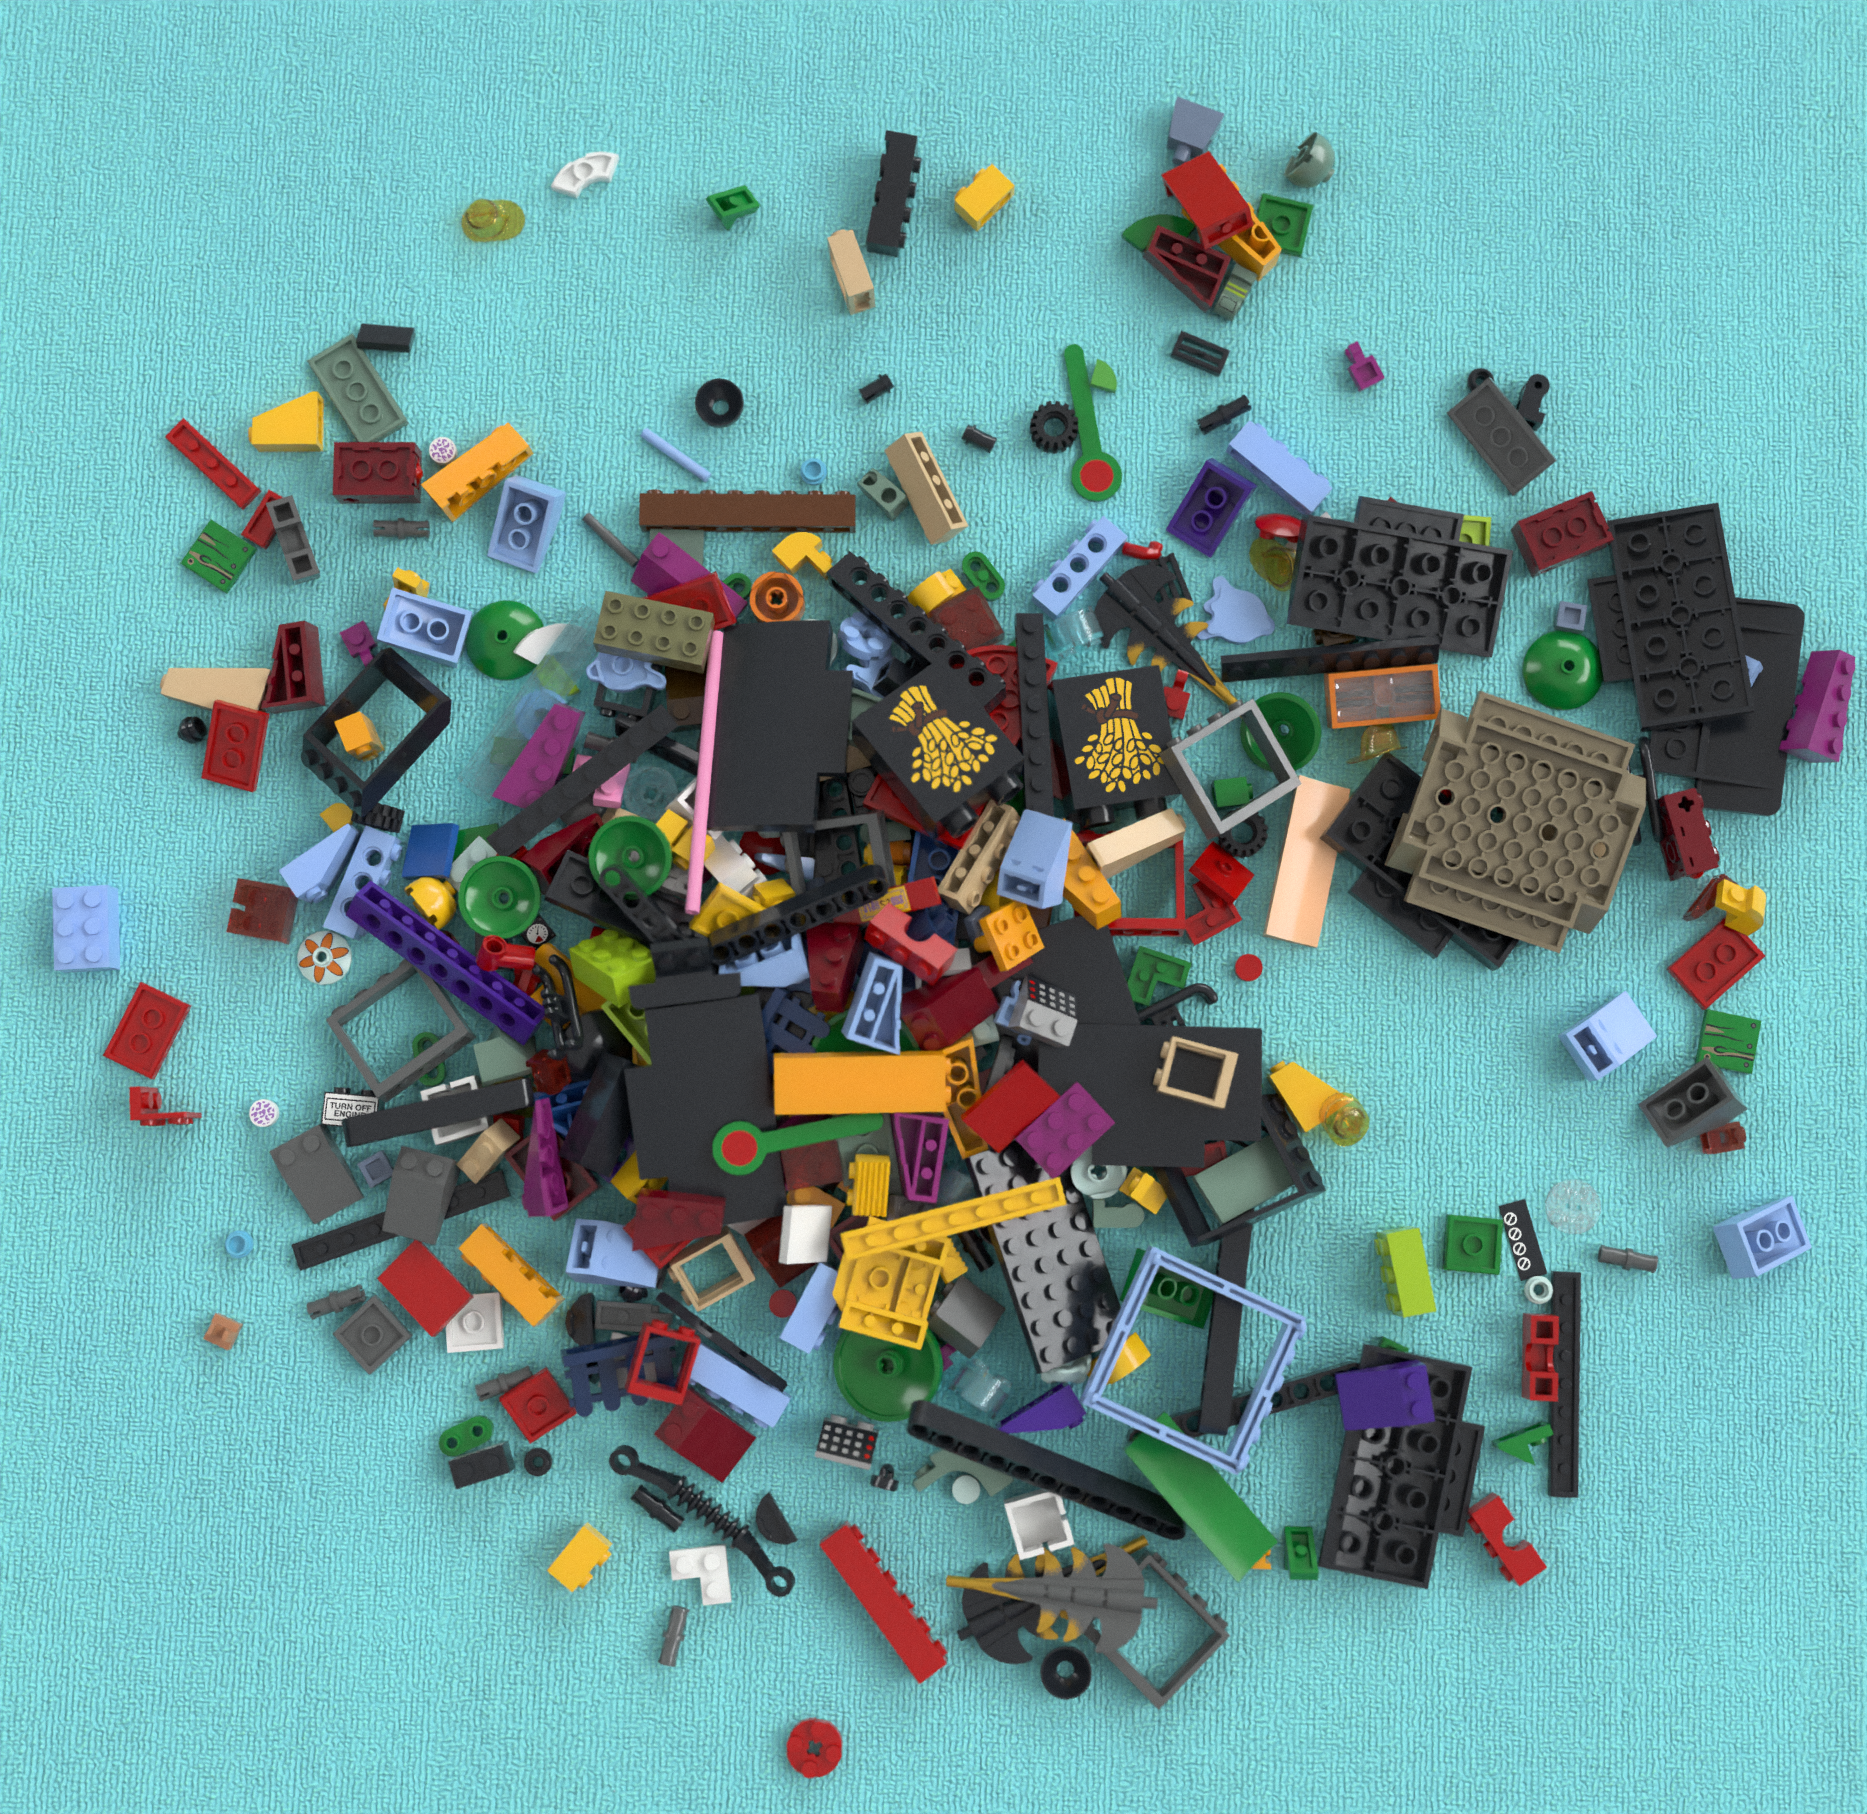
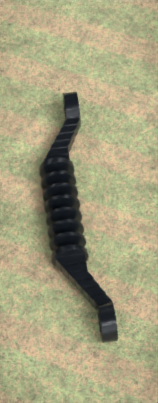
M620 1445L611 1453L609 1464L615 1473L619 1475H632L651 1484L658 1485L660 1489L668 1494L667 1498L669 1500L678 1495L677 1506L679 1507L687 1502V1514L696 1509L697 1512L694 1518L696 1521L705 1516L706 1519L703 1526L707 1527L714 1523L713 1534L722 1529L724 1531L721 1538L722 1541L731 1536L730 1547L732 1549L736 1547L747 1555L750 1561L752 1560L753 1565L759 1573L761 1572L766 1588L772 1595L784 1597L791 1592L795 1585L793 1572L784 1566L774 1567L759 1543L752 1536L749 1530L750 1526L746 1524L739 1529L737 1527L740 1520L739 1517L730 1522V1510L721 1515V1503L712 1508V1496L703 1501V1489L694 1494L695 1483L685 1487L684 1484L687 1479L685 1475L681 1477L656 1467L653 1468L650 1465L646 1466L645 1463L639 1461L637 1451L629 1445ZM618 1455L627 1456L630 1465H623L619 1461ZM774 1577H782L786 1581L787 1586L777 1585Z

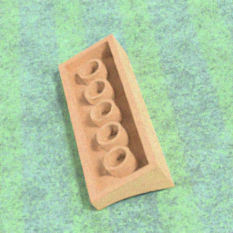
M1299 775L1298 778L1302 784L1293 790L1263 936L1317 948L1337 851L1322 841L1320 836L1349 799L1350 789Z

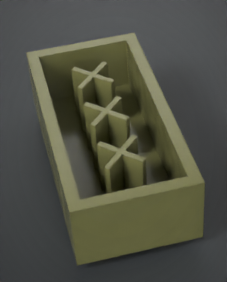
M605 591L593 644L596 652L703 674L715 625L714 614Z

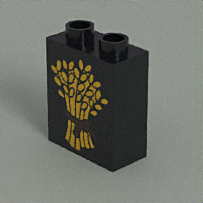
M942 658L936 660L852 720L853 743L933 841L946 831L954 839L960 837L979 820L980 817L975 812L976 809L990 799L997 806H1001L1016 796L1023 788V783L1019 778L1021 777L1025 758Z
M1159 665L1056 679L1050 682L1047 686L1049 726L1065 818L1081 816L1083 828H1095L1115 823L1114 811L1134 808L1136 820H1143L1167 810V803H1171L1180 796L1181 792L1159 756V753L1168 748L1166 743L1172 740Z

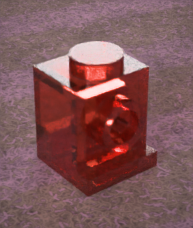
M542 1049L525 1062L526 1067H531L538 1092L546 1093L547 1095L558 1094L563 1090V1087L572 1081L566 1057L560 1061L552 1060L548 1057L549 1050Z
M1739 1121L1728 1122L1724 1126L1700 1135L1704 1154H1717L1745 1149L1746 1133L1743 1126H1740ZM1721 1132L1725 1135V1140L1722 1143L1719 1134Z

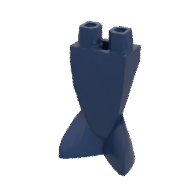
M940 896L941 904L905 913L911 917L906 932L910 939L923 942L930 939L935 933L950 943L948 933L956 927V923L952 916L946 912L950 907L945 899ZM864 942L865 947L857 969L858 977L861 978L870 952L890 959L893 958L880 949L873 947L870 942ZM858 984L853 987L854 992H856Z

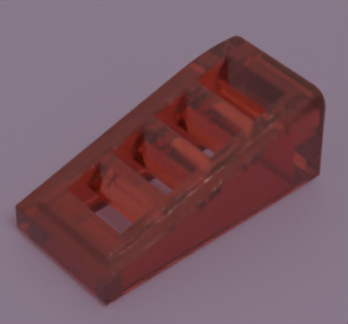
M1725 874L1713 876L1683 915V919L1686 922L1698 919L1715 906L1719 882L1726 879L1734 884L1737 883Z

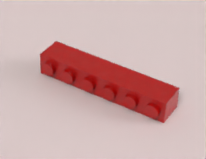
M847 1520L820 1540L819 1545L915 1679L921 1684L947 1664V1657L945 1655L948 1651L939 1639L934 1641L929 1634L931 1627L922 1615L918 1618L913 1612L912 1608L915 1606L906 1593L901 1595L895 1585L898 1582L888 1569L884 1572L878 1563L881 1561V1558L872 1546L869 1549L862 1541L865 1536L856 1524L851 1526Z

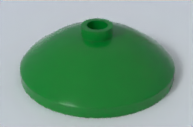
M503 600L488 604L480 609L471 620L465 640L468 656L474 666L490 678L509 681L524 677L538 665L513 651L526 635L544 627V625L531 608L520 602ZM506 632L507 638L503 641L499 640V634Z
M1560 630L1544 634L1533 642L1523 659L1522 676L1527 690L1540 704L1554 710H1573L1583 706L1597 694L1603 682L1598 649L1588 638L1581 634ZM1565 662L1571 664V671H1568L1564 668Z
M1273 692L1258 698L1255 702L1294 771L1302 768L1315 756L1321 742V725L1317 714L1305 700L1291 693ZM1242 718L1240 739L1244 751L1257 766L1273 772ZM1281 725H1286L1289 728V732L1283 733Z
M627 815L608 821L596 832L590 844L589 865L593 877L600 885L599 876L603 869L608 865L617 864L623 867L648 895H651L664 884L671 870L672 850L668 838L655 823L640 816ZM633 851L639 854L638 861L632 860L631 853ZM608 871L605 877L609 884L617 885L620 883V876L617 872ZM628 892L625 894V899H639V896L635 892Z
M506 856L489 857L477 862L465 874L459 888V908L466 923L480 935L485 937L496 935L503 939L512 938L527 930L536 919L541 906L540 885L533 871L521 861ZM506 893L509 897V900L507 903L503 904L501 902V896Z

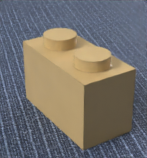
M501 1118L480 1135L456 1165L476 1184L496 1168L504 1158L503 1155L510 1151L521 1137Z

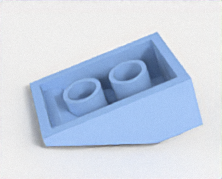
M519 475L506 479L487 556L537 574L559 522L566 492Z
M392 588L377 640L427 660L457 668L472 620V611Z
M347 823L278 870L295 896L309 903H319L328 897V891L333 889L358 845L362 832Z
M798 933L733 962L719 965V974L740 972L741 986L786 987L791 984H799L810 977L808 947L801 933Z
M1787 1196L1741 1213L1713 1226L1732 1279L1757 1277L1812 1248L1793 1196Z

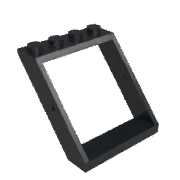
M391 647L382 649L303 735L302 763L320 781H323L334 794L338 795L349 808L353 809L360 817H364L450 724L452 700ZM388 679L427 714L364 782L333 754L326 745L338 733L335 721L356 713Z
M1277 1093L1262 1095L1261 1118L1298 1192L1211 1231L1181 1167L1152 1166L1191 1248L1213 1243L1326 1191L1322 1183V1177L1316 1171L1310 1159V1154L1306 1147L1303 1146L1297 1134V1128L1291 1122L1285 1110L1284 1102Z

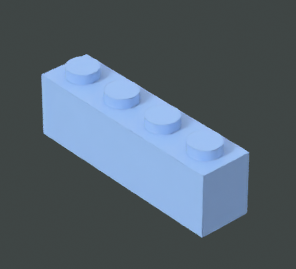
M1249 420L1229 443L1226 452L1299 513L1312 515L1332 490V487L1329 486V481L1321 474L1316 475L1308 469L1309 465L1302 458H1295L1291 455L1284 443L1279 440L1274 441L1269 437L1267 430L1262 425L1254 424Z
M702 1341L700 1342L689 1383L695 1386L698 1382L706 1387L705 1393L717 1400L720 1397L730 1402L729 1407L740 1414H743L744 1411L754 1416L752 1421L765 1429L768 1426L774 1428L792 1396L784 1391H779L760 1376Z

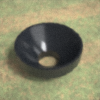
M718 378L707 381L700 387L695 397V407L703 422L715 428H724L734 424L740 418L743 412L744 399L741 390L736 384L727 379ZM716 402H726L729 405L728 411L722 415L716 414L713 411V406Z
M1059 1646L1052 1649L1045 1656L1041 1664L1040 1674L1044 1687L1051 1695L1059 1699L1068 1700L1074 1699L1086 1691L1091 1682L1092 1669L1088 1658L1079 1649L1072 1646ZM1062 1661H1068L1074 1667L1073 1673L1068 1677H1062L1057 1673V1666Z

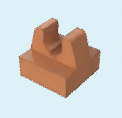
M215 1313L203 1339L226 1350H231L243 1324L221 1313Z

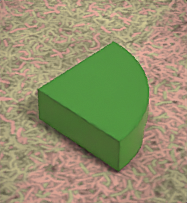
M1097 359L1090 387L1116 393L1117 380L1114 371L1107 363Z

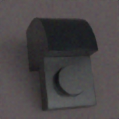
M893 657L880 668L872 689L886 697L925 668L913 657L907 659L905 663Z

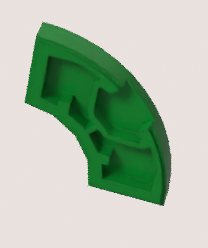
M1158 214L1136 221L1122 233L1121 238L1143 253L1152 232L1158 225L1186 238L1189 237L1196 226L1191 221L1179 216Z

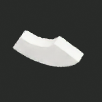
M608 152L586 154V156L565 165L555 177L551 188L553 191L578 198L581 191L591 183L599 181L611 182L619 156L618 154Z
M566 623L544 626L526 635L513 652L540 665L545 657L555 652L565 651L575 654L587 630Z

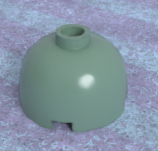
M1313 132L1299 145L1298 149H1300V152L1296 158L1292 155L1284 170V176L1298 187L1311 188L1321 182L1326 183L1334 173L1332 167L1335 162V152L1331 144L1325 137Z

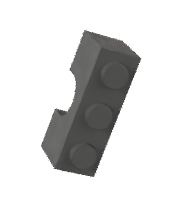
M287 496L266 503L294 584L298 585L320 578L321 575L293 496Z

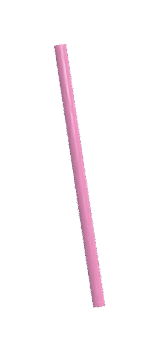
M713 631L708 651L685 913L690 915H697L700 911L724 635L721 631Z

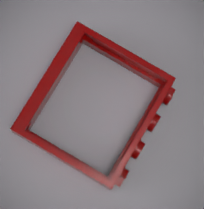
M1084 830L1080 831L1076 836L1084 848H1087L1088 843L1115 831H1108L1106 834H1095L1093 831ZM1183 839L1167 847L1174 848L1175 918H1118L1108 924L1112 936L1183 937L1185 931ZM1073 908V917L1079 916L1080 914Z

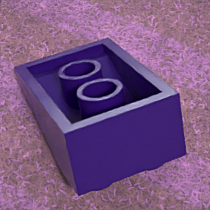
M1210 458L1204 463L1165 530L1211 558L1258 485L1216 459Z
M1418 1360L1335 1374L1345 1431L1410 1426L1435 1421L1426 1364Z
M1061 1382L997 1422L996 1428L1008 1434L1064 1429L1067 1426L1069 1429H1073L1084 1422L1083 1416L1087 1413L1068 1382Z

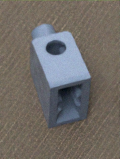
M1177 97L1166 146L1175 151L1172 162L1179 166L1188 162L1190 157L1196 158L1204 154L1221 127L1224 113Z

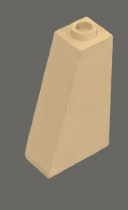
M169 668L167 674H164L161 679L160 694L168 699L212 711L213 703L218 699L266 712V710L261 709L262 701L266 699L269 685L267 684L268 675H271V670L266 668Z
M1169 808L1088 843L1086 851L1107 880L1182 840L1186 831V824L1180 814L1176 815L1174 810Z

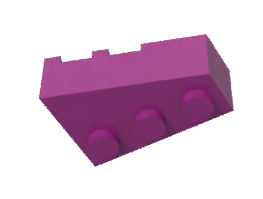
M920 1112L889 1113L902 1195L908 1200L936 1203L949 1119L942 1115Z

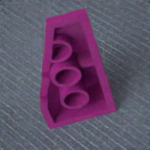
M658 532L643 551L631 582L648 595L711 572ZM720 580L737 619L748 605V602Z
M549 1098L535 1101L523 1187L524 1194L522 1195V1205L527 1210L528 1217L552 1216L569 1208L560 1156H558L559 1150Z

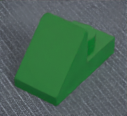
M746 185L712 194L706 198L709 206L727 231L730 230L737 218L755 213L761 206Z
M1541 1421L1494 1439L1491 1442L1494 1447L1535 1466L1528 1444H1531V1446L1541 1445L1547 1442L1546 1437L1553 1435L1549 1423Z
M1284 1527V1569L1288 1570L1289 1580H1318L1319 1571L1312 1527Z

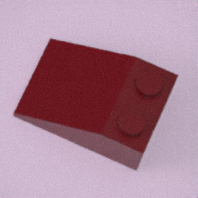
M594 813L541 839L521 858V861L533 871L538 879L543 895H546L567 850L589 859L592 839L596 832L604 825L598 814Z
M978 966L939 980L933 986L928 984L901 994V1016L922 1051H937L952 1045L1000 1009L998 1001Z
M692 1386L686 1391L682 1406L676 1404L653 1434L675 1452L722 1483L757 1438Z

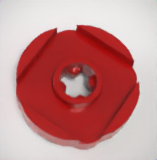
M810 1717L800 1721L793 1727L787 1740V1758L791 1766L806 1778L822 1777L829 1774L836 1768L842 1757L843 1740L837 1727L827 1720L824 1721ZM813 1740L815 1744L819 1742L822 1744L819 1748V1754L808 1752L810 1741Z

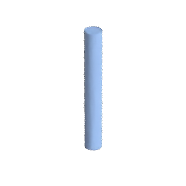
M648 428L642 431L641 437L702 481H708L711 476L710 472Z

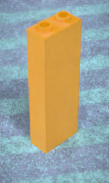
M900 1051V1055L891 1052L774 1053L775 1115L946 1112V1103H951V1087L946 1086V1075H951L950 1058H945L944 1051Z

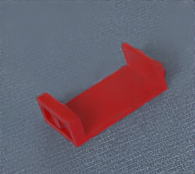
M1210 151L1161 174L1166 195L1168 197L1172 195L1176 197L1197 227L1201 245L1205 250L1254 226L1249 205Z

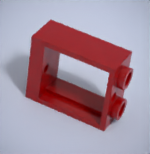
M652 1319L651 1323L643 1321L624 1387L629 1393L682 1406L701 1339L695 1334V1330L689 1327L679 1326L677 1330L669 1328V1323L658 1319ZM650 1333L688 1342L675 1387L637 1378Z

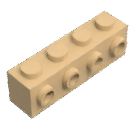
M922 432L904 434L884 450L912 506L913 512L916 514L924 534L931 545L948 542L968 527Z
M992 799L989 801L963 849L958 853L938 887L939 896L948 902L950 908L971 915L974 908L980 903L982 894L988 884L993 881L995 872L1004 860L1021 819L1013 807L1006 804L997 806Z

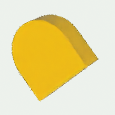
M343 803L332 804L319 814L333 832H336L347 823L353 824V821H351L353 811Z

